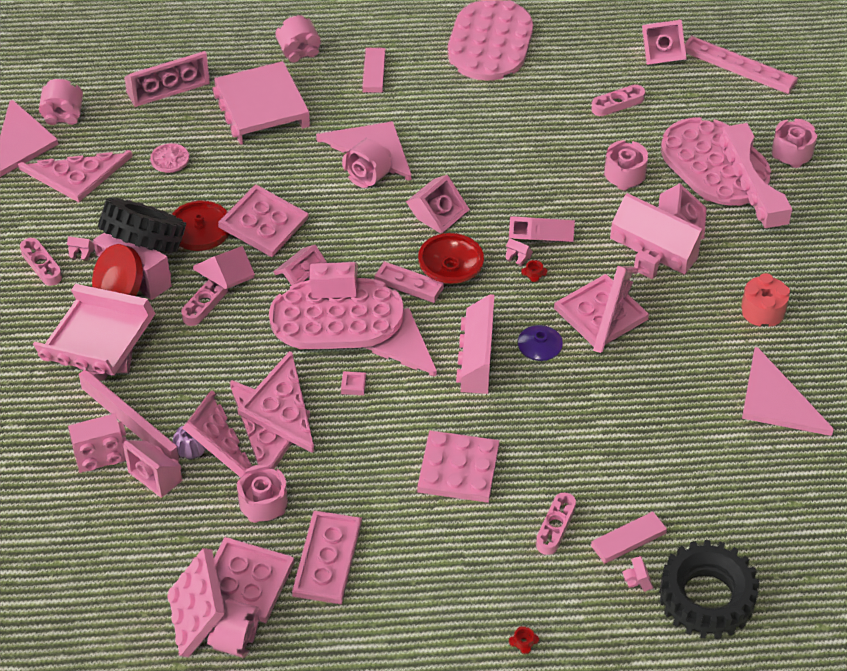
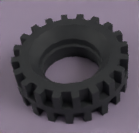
M110 197L109 199L106 198L98 227L105 234H110L113 238L121 239L123 242L132 243L138 247L142 246L149 250L154 249L159 252L176 253L181 244L186 222L176 218L173 214H168L166 211L155 209L152 206H146L143 203Z
M704 540V545L698 546L696 541L690 542L689 549L686 550L683 546H680L676 556L671 554L668 557V562L663 568L660 583V605H665L664 614L666 617L674 616V626L678 628L681 624L686 627L685 633L689 635L693 631L700 632V638L706 639L707 634H714L715 639H721L722 632H727L731 636L735 634L737 626L741 630L746 626L747 619L750 620L753 615L760 583L759 579H755L757 572L755 566L748 568L749 558L746 555L742 558L737 556V548L733 547L729 551L724 548L725 543L720 541L718 546L711 545L710 540ZM695 577H714L722 581L732 593L731 600L722 607H702L694 603L687 596L685 586L689 580Z

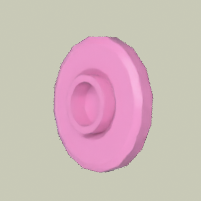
M164 144L153 150L150 161L156 170L173 173L186 167L189 162V153L185 147L179 144Z

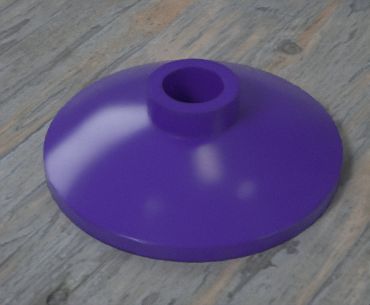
M544 325L530 326L524 329L518 337L520 352L525 357L535 361H547L555 358L561 352L563 346L560 334L553 328Z

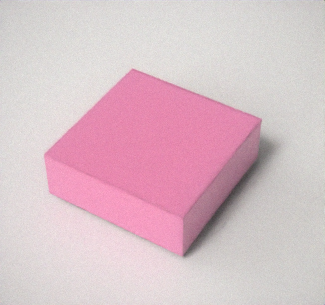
M343 371L341 394L364 396L366 373Z

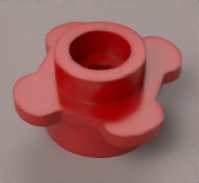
M531 260L527 262L526 268L521 269V274L528 276L532 282H538L541 276L547 275V269L543 268V264L540 261Z
M521 626L516 629L514 636L509 638L508 643L510 646L520 649L522 654H529L531 647L534 644H538L539 636L534 634L532 629Z

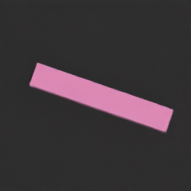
M691 36L685 43L686 54L789 94L797 83L798 78L696 37Z
M87 370L79 373L81 388L111 414L115 413L117 419L123 422L140 439L148 441L153 446L160 447L166 456L170 459L174 458L179 462L177 446Z

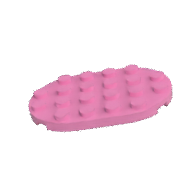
M480 0L467 5L459 12L448 44L449 62L458 68L459 73L477 80L503 79L506 74L516 73L525 62L533 32L531 16L524 8L511 0Z
M694 117L680 120L665 131L661 143V154L664 161L698 195L706 201L722 205L742 206L749 203V196L742 189L741 181L735 175L734 167L728 161L725 149L720 145V136H722L723 128L729 125L715 119L714 122L701 120L702 117ZM752 147L750 154L752 166L758 176L769 185L770 166L762 154Z
M357 278V297L312 299L310 280L290 286V290L283 295H277L269 310L270 325L275 336L285 344L301 350L373 347L390 338L399 329L404 318L403 301L399 293L386 287V283L368 278Z

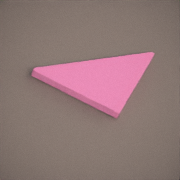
M14 100L9 102L0 134V177L16 169L20 162L26 163L58 145V139Z
M393 121L316 134L317 142H325L331 145V148L343 153L348 152L365 138H370L390 150L391 168L389 172L400 174L406 180H411V172Z
M126 150L120 154H113V152L99 153L94 157L85 158L83 155L67 157V160L54 161V159L37 160V163L31 164L20 162L18 167L19 170L80 202L132 158V151Z
M617 266L593 351L603 352L606 340L609 339L614 325H611L612 320L615 321L623 307V303L620 301L628 295L633 284L630 278L632 274L638 273V268Z
M409 308L404 309L402 324L390 338L373 347H364L372 350V353L387 359L390 357L400 361L402 365L415 370L421 369L429 372L431 376H436V368Z
M755 347L742 419L832 436L834 428L765 354Z
M289 351L237 409L238 415L313 453L314 443L293 353Z
M233 380L230 382L231 391L239 408L255 389ZM306 410V415L308 419L310 417V411ZM241 416L257 464L269 465L271 469H275L292 442Z
M211 390L182 429L241 478L243 472L252 467L245 452L241 453L238 447L240 442L233 428L229 429L226 423L227 416L221 404L217 405L214 399L216 396L215 392Z

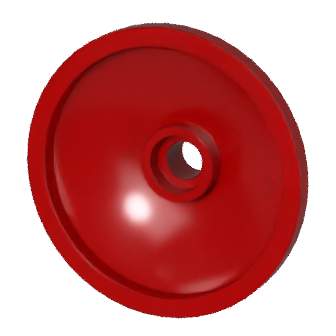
M443 233L429 238L422 244L418 253V263L421 270L428 277L442 283L456 284L474 278L481 271L484 264V253L480 245L470 237L457 233Z

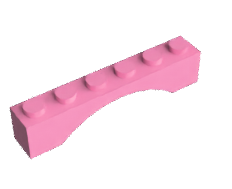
M748 123L725 126L722 136H720V145L725 149L727 159L732 163L735 175L741 181L742 189L747 192L749 203L756 210L757 219L761 220L764 228L788 225L792 207L785 194L765 183L752 166L750 154L752 152L754 135Z

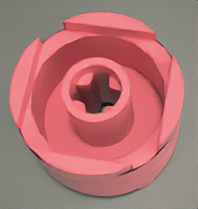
M763 273L760 277L751 279L744 289L741 304L743 317L756 326L769 324L768 327L779 324L785 317L790 294L789 287L768 273Z

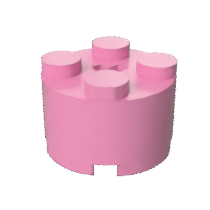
M301 15L293 16L286 19L280 29L279 27L277 28L276 39L285 57L291 63H295L303 57H314L319 53L318 48L321 40L309 18L305 19Z
M54 79L50 80L45 87H42L39 112L45 118L47 124L55 125L57 122H66L74 125L77 123L80 117L83 92L78 85L74 87L70 85L71 81Z
M788 119L781 121L775 130L772 156L781 162L790 164L794 168L801 167L802 164L808 162L813 157L817 140L815 127L802 119H795L791 122H788Z
M365 138L343 156V169L348 171L350 174L348 178L355 185L367 188L377 183L389 173L391 168V152L387 147H383L378 142Z
M626 140L614 142L608 147L606 153L604 176L620 190H627L629 187L637 186L646 177L648 152L644 146L632 141V144L625 143Z
M255 465L243 472V476L237 482V492L240 510L248 517V520L257 523L282 516L286 511L285 508L288 501L286 479L283 473L278 469L277 471L271 469L269 465Z
M227 599L223 603L225 614L215 625V629L211 630L207 644L211 645L214 650L245 658L249 652L245 647L248 642L253 643L256 635L259 615H255V613L259 611V607Z

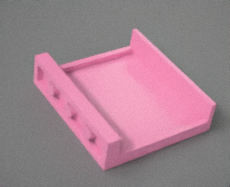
M283 61L214 78L215 87H212L214 97L219 99L220 110L225 112L226 123L231 124L232 135L234 138L237 137L240 145L243 144L242 135L297 120L302 129L310 127L309 111Z
M75 284L71 292L76 300L45 344L34 342L33 345L38 352V356L44 361H54L64 366L71 365L81 370L87 369L99 374L115 376L156 313L148 299Z

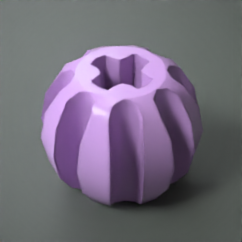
M183 426L179 427L173 435V443L177 446L178 455L186 457V459H193L204 454L206 448L182 429Z

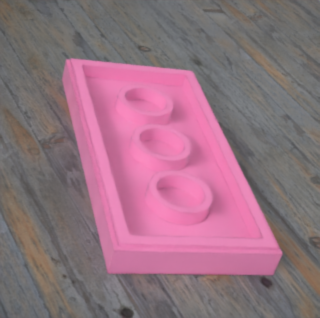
M313 511L292 590V597L342 604L362 518Z

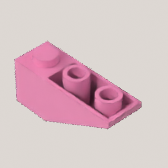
M510 216L509 238L573 242L575 220Z

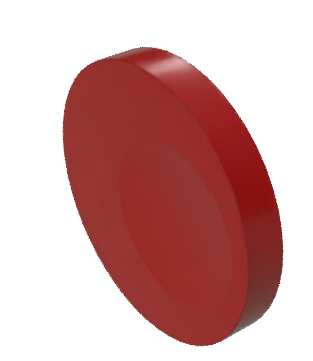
M204 200L192 201L178 207L172 214L186 222L180 247L192 251H205L222 244L230 235L218 227L219 221L228 213L227 210L215 202Z
M114 244L105 249L95 264L92 287L136 296L143 276L142 261L137 251L130 246Z

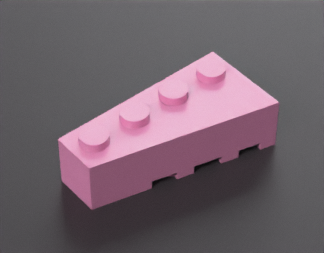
M103 233L93 239L95 254L98 257L105 249L114 244L130 246L137 251L143 267L139 291L150 300H153L172 287L171 272L166 255L154 249L149 250L142 246L138 247L135 244L123 242L121 239L113 238L110 234Z

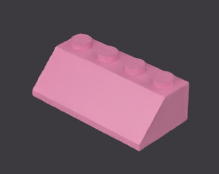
M203 51L125 76L126 92L133 105L137 107L210 84L207 53Z
M627 193L612 222L610 238L636 252L650 250V255L654 257L657 255L661 256L660 263L685 275L698 259L703 229Z
M491 294L469 306L466 310V317L461 318V331H465V334H460L459 348H463V351L458 353V365H462V369H457L456 383H461V392L488 394L494 295Z

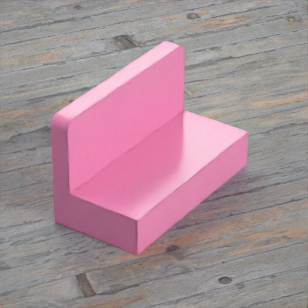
M311 245L302 248L273 272L275 275L283 273L292 286L303 282L310 276V264L327 262L317 246Z

